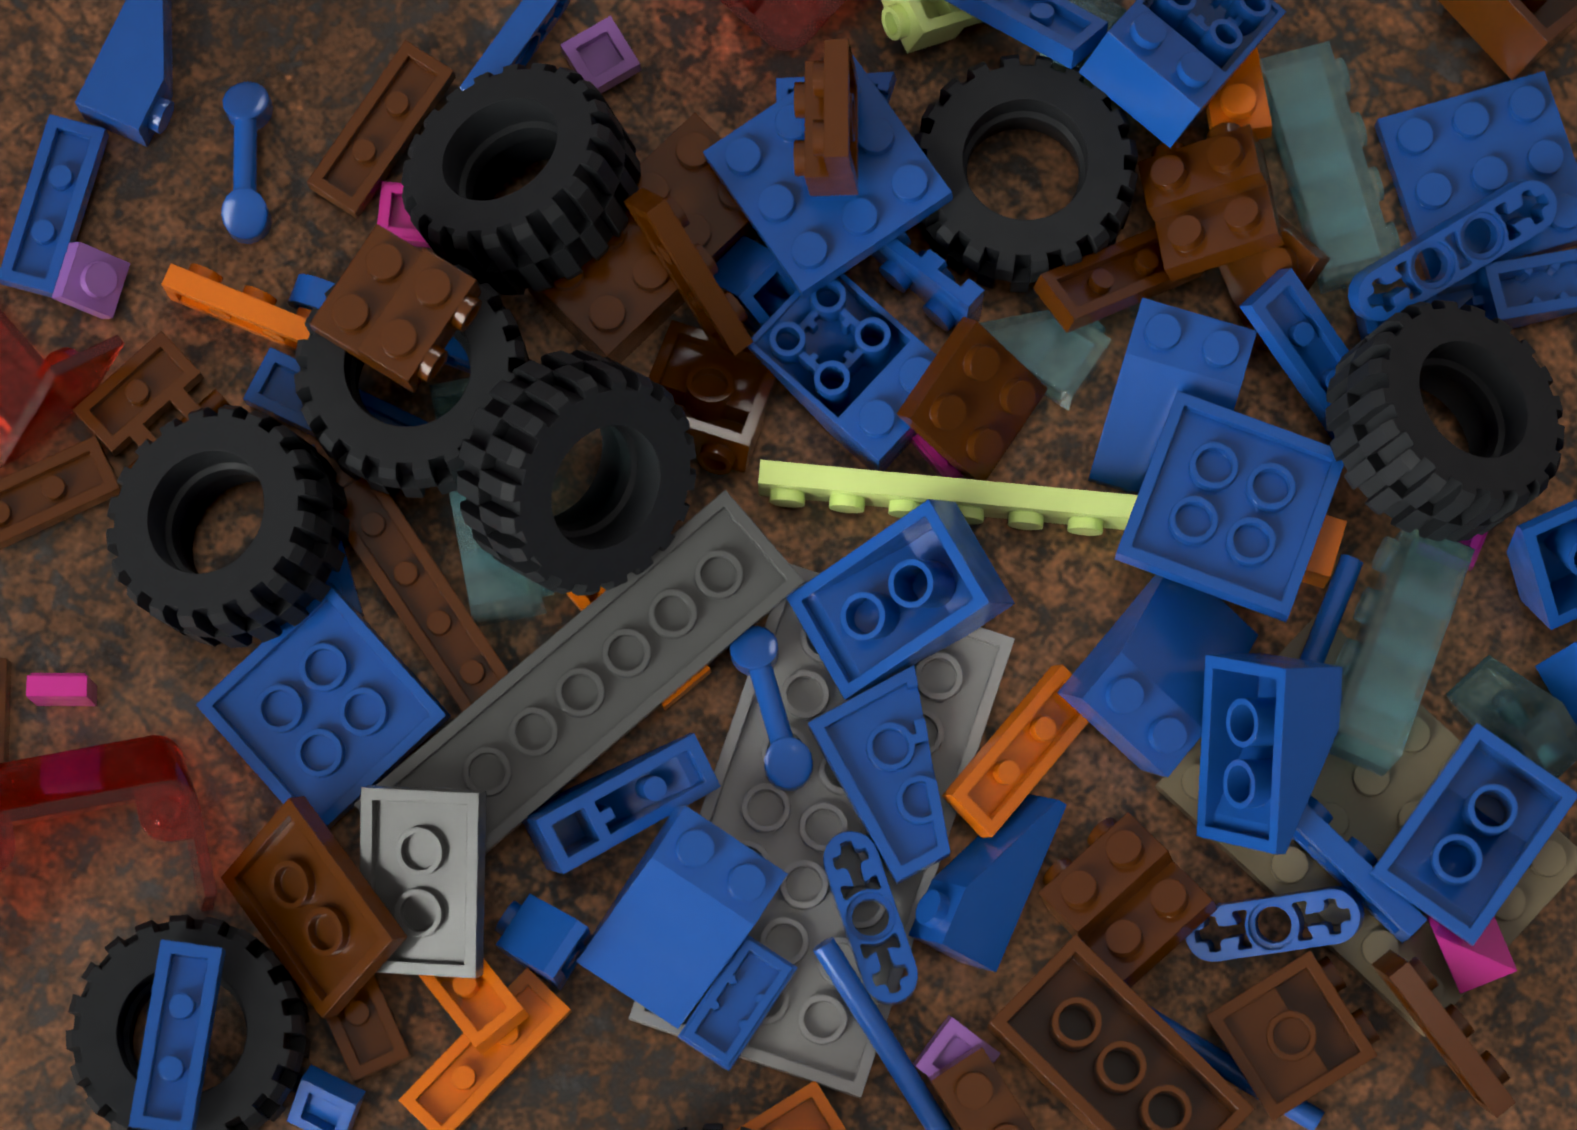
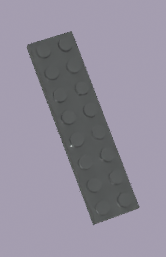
M724 490L672 534L675 538L665 551L658 549L651 557L654 563L639 575L632 572L627 574L628 582L611 590H606L377 785L486 791V855L520 826L528 816L547 803L729 648L737 638L756 625L792 592L803 585L804 580L730 494ZM360 798L354 805L361 812Z

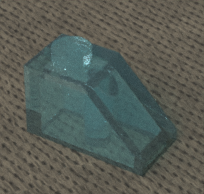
M1050 310L980 323L1048 388L1044 395L1068 411L1106 357L1111 343V339L1104 335L1105 327L1098 320L1066 333Z
M1488 655L1446 694L1449 701L1473 726L1479 723L1557 779L1577 761V726L1563 702L1492 656Z

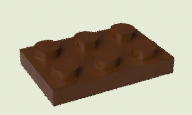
M305 796L288 798L221 876L224 884L322 1019L337 1016L408 937Z

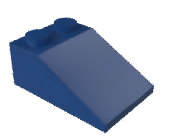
M1142 298L1088 481L1138 495L1177 390L1234 411L1257 331Z
M928 499L787 597L789 604L844 700H850L968 636L1015 604L956 502Z
M1155 575L1057 693L1140 770L1168 778L1202 735L1205 656L1208 654L1249 653L1258 634L1220 598Z
M1266 653L1208 654L1205 656L1197 837L1276 855L1286 854L1339 730L1343 666Z
M1476 723L1467 732L1370 874L1462 940L1474 946L1577 799V792L1485 727Z
M686 805L675 807L575 962L678 1029L755 926L788 873Z

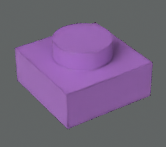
M611 16L560 44L561 52L572 70L581 74L585 81L592 82L601 94L641 71L640 62Z
M82 242L69 243L52 299L100 319L113 318L130 263Z
M948 1015L916 1058L913 1065L930 1077L978 1044L983 1047L992 1063L996 1061L1001 1053Z

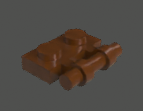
M161 330L72 410L116 457L133 441L138 447L147 438L154 442L157 438L148 428L172 406L182 414L183 418L180 421L185 423L189 421L188 414L191 411L210 407L218 413L220 407L230 404L216 389L199 404L196 403L188 392L204 377ZM137 459L133 463H131L128 466V468L131 469L134 463L137 461Z

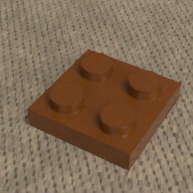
M962 317L897 412V415L965 478L986 481L1048 388L978 321Z

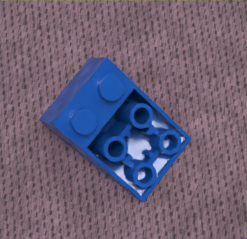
M1136 0L1106 33L1079 70V73L1171 148L1282 18L1286 10L1273 0Z
M844 273L806 299H803L799 291L796 290L751 337L753 343L747 346V348L834 439L868 469L885 471L911 443L912 437L917 434L897 415V412L937 354Z

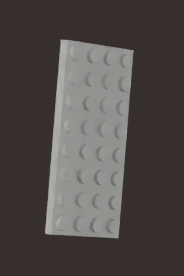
M790 564L804 580L803 585L820 574ZM786 598L769 613L764 628L771 631L778 641L779 655L773 670L793 737L801 740L808 747L812 755L813 771L811 778L802 788L794 791L780 790L774 787L767 779L764 759L767 749L770 747V741L751 678L747 676L714 771L721 787L706 795L699 815L788 873L748 935L798 967V970L739 1058L809 1082H817L818 1085L861 1099L876 1051L812 950L822 941L834 937L861 980L824 870L823 856L829 841L840 833L855 831L866 835L868 838L870 837L808 728V722L848 700H844ZM982 627L914 664L948 838L957 812L942 797V794L978 752L1015 638ZM851 844L841 847V858L833 862L836 870L846 868L849 871L854 885L853 889L841 890L845 900L865 889H880L877 879H873L866 885L864 884L860 866L863 861L868 860V856L865 851L855 853ZM880 857L910 948H912L914 938L908 935L916 918V908L922 896L927 892L932 879L936 876L941 861L896 885ZM874 901L861 903L856 907L852 915L855 928L860 933L869 936L881 933L889 921L886 909ZM894 936L883 945L877 947H861L864 958H868L875 952L877 953L881 970L880 974L872 977L876 986L886 985L890 993H896L905 967L894 968L887 949L890 947H900L897 938ZM709 988L678 1029L635 1001L629 1020L678 1036ZM874 1001L887 1022L892 1005H883Z

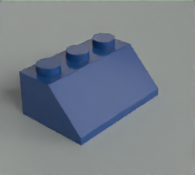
M1577 499L1518 525L1506 551L1520 600L1550 630L1577 619Z

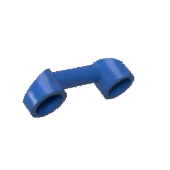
M246 81L230 87L222 100L226 115L234 126L233 191L226 196L222 204L221 215L227 232L234 240L243 244H253L262 240L269 233L272 225V217L268 206L262 196L257 193V130L269 122L273 113V104L268 92L262 85Z
M752 626L730 645L731 660L737 670L750 676L770 741V747L767 749L764 759L766 777L774 787L783 791H794L802 788L811 778L813 771L812 755L808 747L801 740L793 737L773 667L779 655L778 641L767 628Z

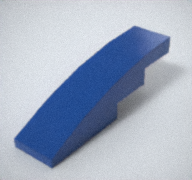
M1577 248L1488 263L1424 302L1431 303L1434 300L1457 302L1458 309L1464 304L1472 305L1485 310L1486 318L1490 320L1500 318L1511 326L1512 329L1576 313ZM1427 279V280H1423V281L1429 282V281H1432L1433 279ZM1387 292L1372 294L1367 298L1369 304L1384 307L1383 295ZM1354 312L1361 340L1384 323V321L1365 320Z

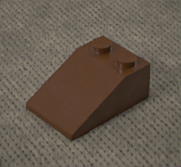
M1438 0L1511 80L1547 53L1577 26V0Z

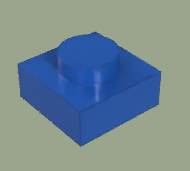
M310 1065L300 1080L287 1122L303 1130H352L366 1091Z

